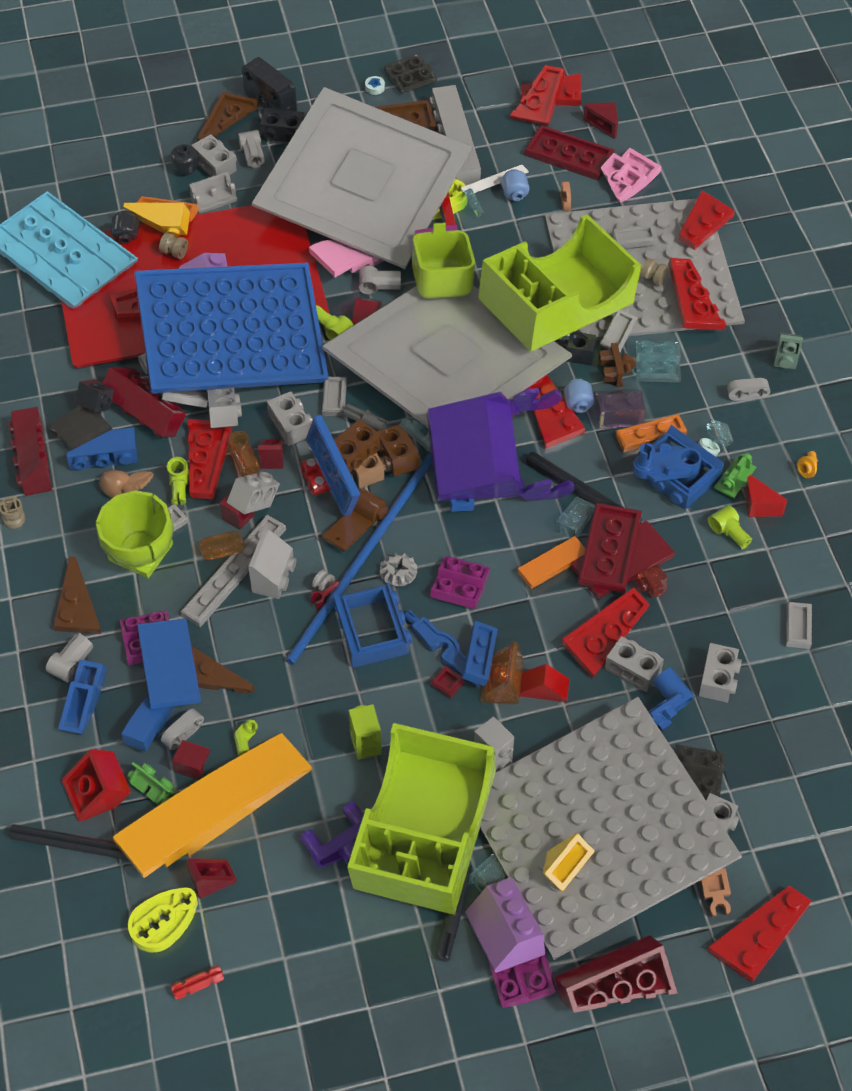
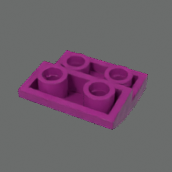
M445 556L439 567L438 577L431 589L430 597L476 609L486 585L490 567L460 560L456 557Z
M167 610L120 620L128 665L143 663L138 624L169 621Z
M546 952L543 956L497 973L494 972L490 964L503 1008L531 1002L558 992Z

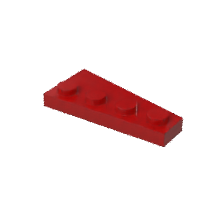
M670 258L668 266L683 328L724 330L727 324L724 319L719 317V309L716 304H712L709 298L710 293L707 288L702 286V279L691 259Z
M545 375L529 387L530 389L539 388V394L536 399L550 391L558 390L548 375ZM562 395L561 401L558 404L542 410H532L538 424L539 433L542 435L545 449L585 432V427L573 410L566 406Z
M188 419L191 498L214 499L233 426L211 428L210 420Z
M632 588L564 637L561 644L593 679L605 664L606 657L620 637L625 638L646 612L649 603L635 588Z
M789 885L709 946L708 952L753 983L810 906L812 900Z

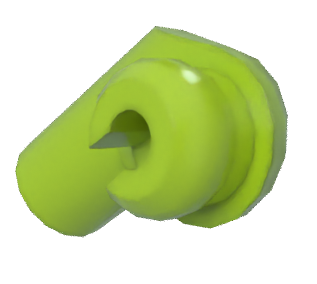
M252 719L242 723L234 733L238 756L250 751L248 741L258 729L256 721Z

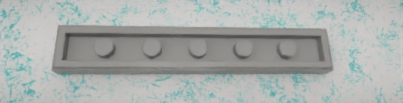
M266 515L182 609L181 616L201 627L249 573V564L264 528L269 529L280 538L286 531V525Z

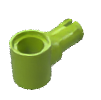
M316 306L318 321L324 326L326 336L330 341L354 326L346 316H332L320 306Z
M174 457L167 463L169 484L172 486L171 503L178 505L179 498L180 504L183 505L186 503L185 486L188 484L189 470L185 459ZM178 469H182V470H183V471L180 472V473H174L175 470H178Z
M726 505L709 516L708 523L710 528L717 534L724 533L726 536H730L741 549L746 548L752 542V538L739 526V515L732 506Z

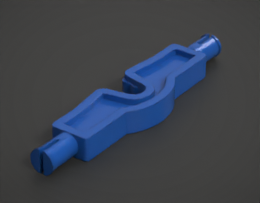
M408 610L404 617L412 624V632L425 644L429 651L446 647L445 652L441 654L442 663L462 676L466 656L461 652L456 639L446 632L439 631L426 617L420 619L412 610ZM473 683L477 688L480 687L479 684Z

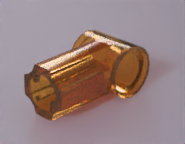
M244 431L233 432L229 436L230 455L234 458L241 476L244 477L260 472V466L251 448L247 433Z

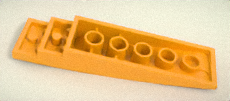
M281 733L171 797L114 835L113 840L141 876L145 878L163 864L167 868L185 854L189 857L310 772L312 766Z

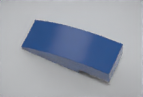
M79 660L74 682L71 681L59 730L84 734L103 687L108 669L104 664Z
M147 696L121 734L124 744L147 752L155 735H160L175 706L150 709L149 696Z

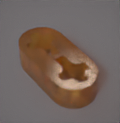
M230 531L204 538L198 547L204 559L213 560L239 553L244 548L245 543L239 532Z

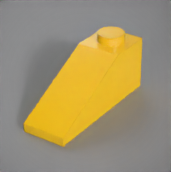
M124 203L123 207L126 211H131L139 221L164 234H173L175 237L187 235L190 211L184 203Z

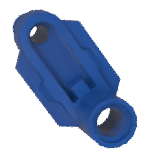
M647 443L646 449L645 444L640 446V453L633 461V473L638 478L651 479L654 482L677 479L686 487H690L697 482L702 457L696 449L683 448L680 445L671 446L668 443L661 444L660 448L656 449L650 443Z
M672 667L664 670L652 681L665 700L648 712L656 725H659L662 730L672 724L670 719L695 698L694 694Z

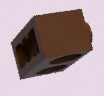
M361 419L357 420L334 439L349 472L359 468L364 460L370 455L376 454L380 448L379 433Z
M402 424L377 431L380 437V448L377 453L378 455L382 454L386 469L390 468L394 476L420 468L418 450Z

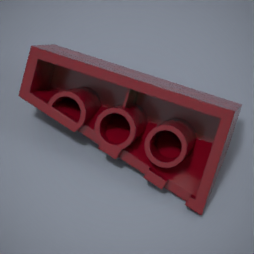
M110 367L103 384L114 389L112 403L120 405L123 412L138 418V423L149 426L153 429L155 435L161 438L166 436L175 437L187 413L176 403L162 400V393H151L149 380L139 377L140 372L137 369Z
M38 407L11 411L12 421H8L10 434L15 436V438H11L13 452L17 451V456H13L15 469L20 471L19 474H16L18 488L23 487L25 496L53 491L42 420Z
M651 935L554 977L562 1002L573 1013L607 1007V1004L619 1002L623 1004L631 1002L632 999L643 997L649 999L655 998L659 994L667 993L671 995L677 993L664 946Z

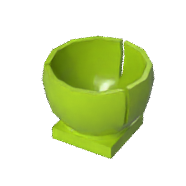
M135 490L116 495L102 506L96 520V532L100 546L107 554L110 562L149 579L173 545L174 525L167 505L156 495L153 496L152 493Z

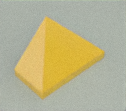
M574 833L547 851L543 874L560 891H563L594 853V850L578 833Z

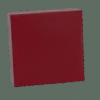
M444 666L431 681V687L451 699L465 683V679H462V676L452 669Z

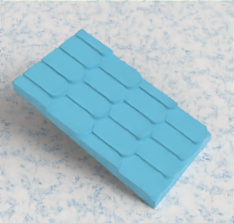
M48 191L0 224V254L73 309L81 305L91 295L97 293L103 286L112 282L122 272L128 270L138 260L136 256Z

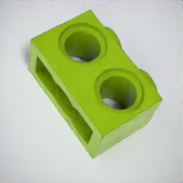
M359 705L354 709H350V735L357 760L382 755L381 729L374 705Z

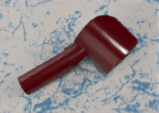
M335 580L322 592L314 591L311 594V604L319 600L316 603V609L320 610L325 603V598L340 583Z

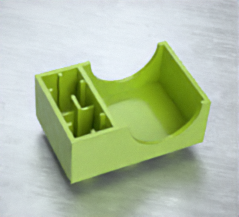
M586 214L580 217L578 226L570 239L550 255L540 258L532 257L528 253V243L522 242L484 259L478 299L532 352L633 304L641 264Z
M393 723L390 731V752L384 780L373 808H366L347 866L352 886L355 890L455 915L496 773L494 747Z

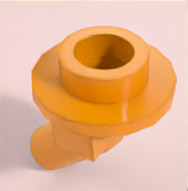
M814 451L808 452L807 456L801 457L797 462L798 472L804 478L809 479L816 474L818 460Z

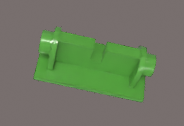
M744 453L739 458L736 457L714 489L735 498L747 482V477L750 474L752 475L756 469V466L751 464L752 456L749 453Z
M135 762L132 763L137 769L130 771L127 775L129 783L142 793L150 786L151 789L146 796L158 806L170 799L171 794H178L173 789L175 785L165 777L159 779L154 775L156 770L145 762L142 765Z

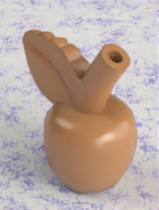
M108 470L100 477L99 485L100 489L108 497L113 498L119 494L143 489L150 482L154 474L142 471L129 476L121 470Z

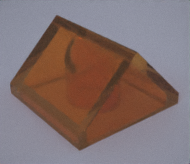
M512 642L493 655L489 679L485 687L482 686L480 702L519 704L524 660L517 642Z

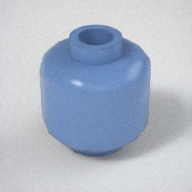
M511 169L501 178L502 190L507 199L520 201L529 193L530 188L524 172Z
M574 379L564 388L566 406L572 409L573 412L584 413L594 404L595 398L589 382L582 379Z

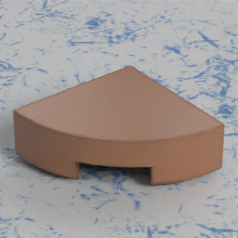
M569 181L562 182L560 199L563 211H571Z

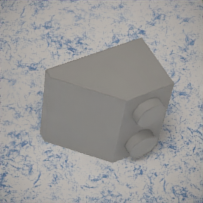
M264 528L249 564L252 593L279 599L282 591H286L288 587V575L295 569L296 558L293 556V548L266 528Z

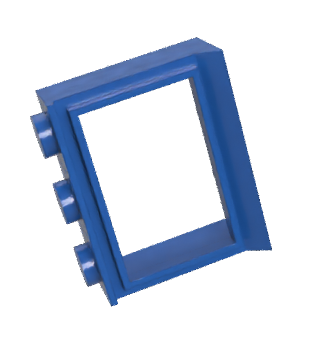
M671 425L667 432L652 444L654 448H660L661 444L668 443L670 445L673 442L683 448L696 449L702 457L700 469L706 466L710 470L690 488H687L677 479L656 482L651 479L645 480L653 485L657 491L669 497L674 504L686 510L721 478L724 462Z
M389 582L384 586L343 596L333 594L335 613L338 612L340 628L344 630L347 649H350L353 668L409 654V644H412L409 629H404L403 624L406 623L402 610L398 611V595L396 591L391 590ZM386 601L398 639L361 647L349 609Z

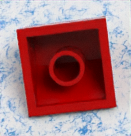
M90 749L62 779L78 821H85L116 808L131 793L114 751Z

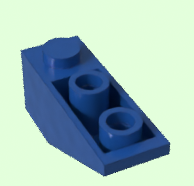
M134 427L110 430L67 452L66 456L70 470L138 463Z

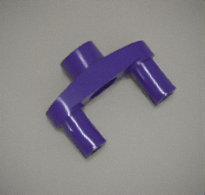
M350 802L343 808V813L354 826L339 834L328 843L323 844L311 829L305 831L300 836L301 842L311 853V859L318 867L328 866L341 859L348 865L364 813L355 802Z

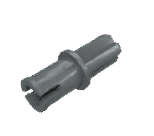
M347 404L343 410V415L356 421L361 419L375 431L386 428L387 420L370 413V410L363 411L350 404Z

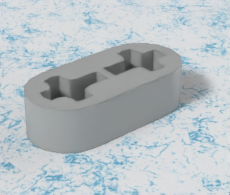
M764 378L739 379L730 382L727 385L729 398L733 401L755 400L767 397L770 394V387L767 379Z
M195 709L188 710L164 732L161 742L170 750H175L179 747L182 740L186 741L201 727L204 717Z

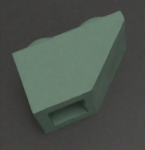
M779 332L775 349V367L796 369L803 342L801 335Z

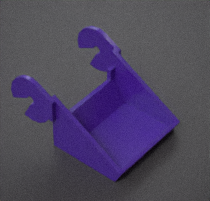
M539 388L522 391L514 395L512 399H507L502 392H496L429 408L427 422L437 501L522 497L526 501L557 499L571 494L575 489L573 482L570 480L558 484L551 489L549 488L552 485V479L535 482L525 488L524 480L519 474L512 416L519 415V411L542 410L558 404L561 401L560 391L555 389L540 396L538 399L536 398L539 394Z

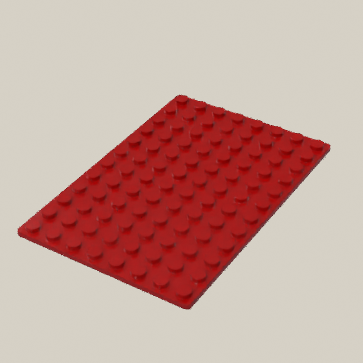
M252 205L195 215L188 224L187 235L175 237H182L188 240L187 252L182 259L175 258L172 254L166 255L159 251V244L164 233L147 224L139 225L138 237L128 244L120 243L111 235V230L102 231L138 258L137 262L74 309L62 302L72 363L75 368L136 358L144 354L145 348L140 317L118 318L110 296L135 289V271L179 269L180 266L203 253H225L227 267L308 263L315 304L330 314L315 259L309 253L311 245L306 228Z

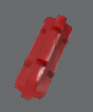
M216 965L209 968V972L202 971L184 979L185 982L183 983L179 981L172 984V993L175 999H181L188 992L192 994L210 986L211 982L215 984L224 979L223 972Z

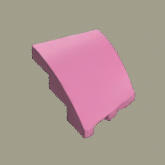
M631 148L622 157L613 153L601 167L620 203L637 194L662 171L660 165Z
M336 240L321 241L309 247V253L334 277L347 270L354 273L364 266L374 267L384 261Z

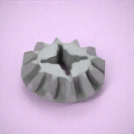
M395 552L390 557L386 555L385 560L380 564L381 578L392 586H405L411 583L417 575V564L414 562L413 557H407L406 553L398 555ZM402 564V569L395 575V567L397 568L398 565Z

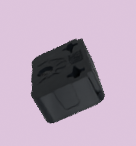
M256 57L251 62L242 66L243 87L245 94L249 98L257 99L259 106L263 109L273 108L297 111L296 89L291 80L261 57Z

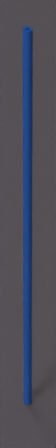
M431 450L339 582L340 585L333 590L286 658V662L290 665L295 664L334 607L333 594L338 596L343 594L431 466Z

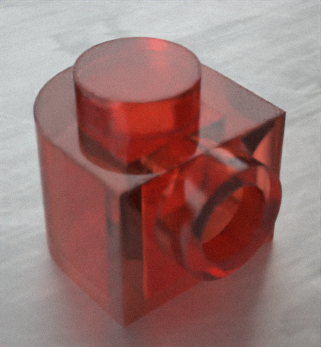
M654 565L638 574V587L642 592H646L650 598L659 597L667 591L668 576L658 565Z

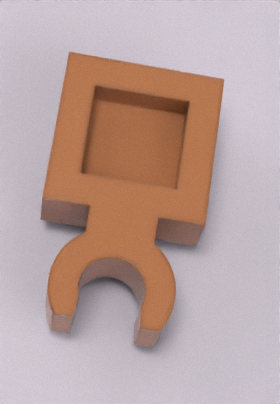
M722 868L700 880L704 900H712L709 908L711 917L716 916V906H722L725 910V915H729L731 911L730 904L724 899V897L730 896L731 892L726 868Z

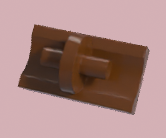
M617 342L611 343L610 350L599 351L600 365L612 366L603 367L604 382H615L616 387H623L622 377L625 373H632V370L637 365L635 358L628 356L626 353L622 354L621 358Z

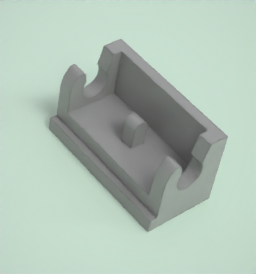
M228 172L189 185L191 201L193 204H198L199 214L237 201L235 185L231 183Z

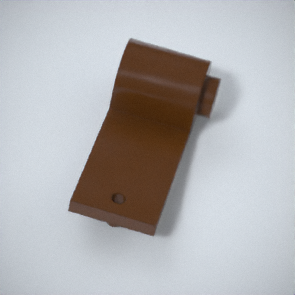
M364 488L359 489L360 496L352 514L343 516L322 536L323 540L343 552L351 547L376 521L383 519L388 511L385 500Z

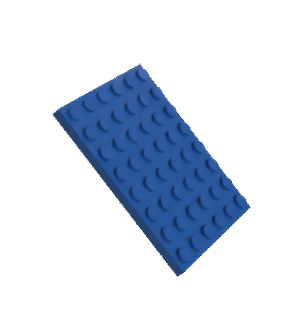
M308 263L135 271L134 277L151 393L321 383L329 379L324 350L322 349L323 343Z

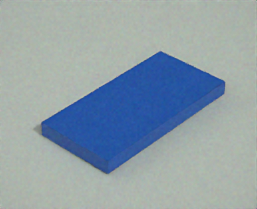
M322 415L316 416L312 421L306 441L342 515L345 517L352 514L360 492Z
M186 618L138 624L150 709L201 703Z

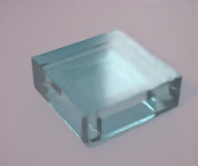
M473 189L465 190L464 192L477 217L483 215V209Z
M713 419L706 423L712 442L729 446L734 442L728 424Z

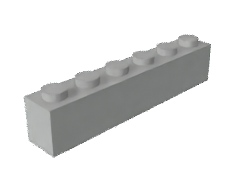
M456 85L432 88V97H429L431 109H434L435 123L438 122L437 132L472 147L456 179L465 185L480 181L481 167Z

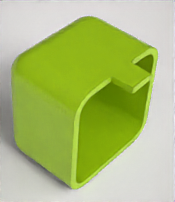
M435 223L433 232L418 233L413 237L412 268L418 292L423 298L466 296L473 289L475 259L469 237L463 231H446V223Z

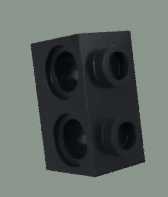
M265 108L260 122L261 139L290 142L305 118L304 112Z

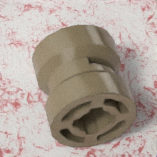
M165 233L159 244V251L166 255L172 254L173 257L182 259L185 256L188 248L187 239L182 237L175 238L170 233Z
M648 258L643 264L640 277L646 280L651 279L653 283L661 286L667 277L669 266L665 264L659 265L656 263V260Z
M11 496L4 498L0 502V514L3 524L11 529L21 527L25 523L26 516L20 499Z

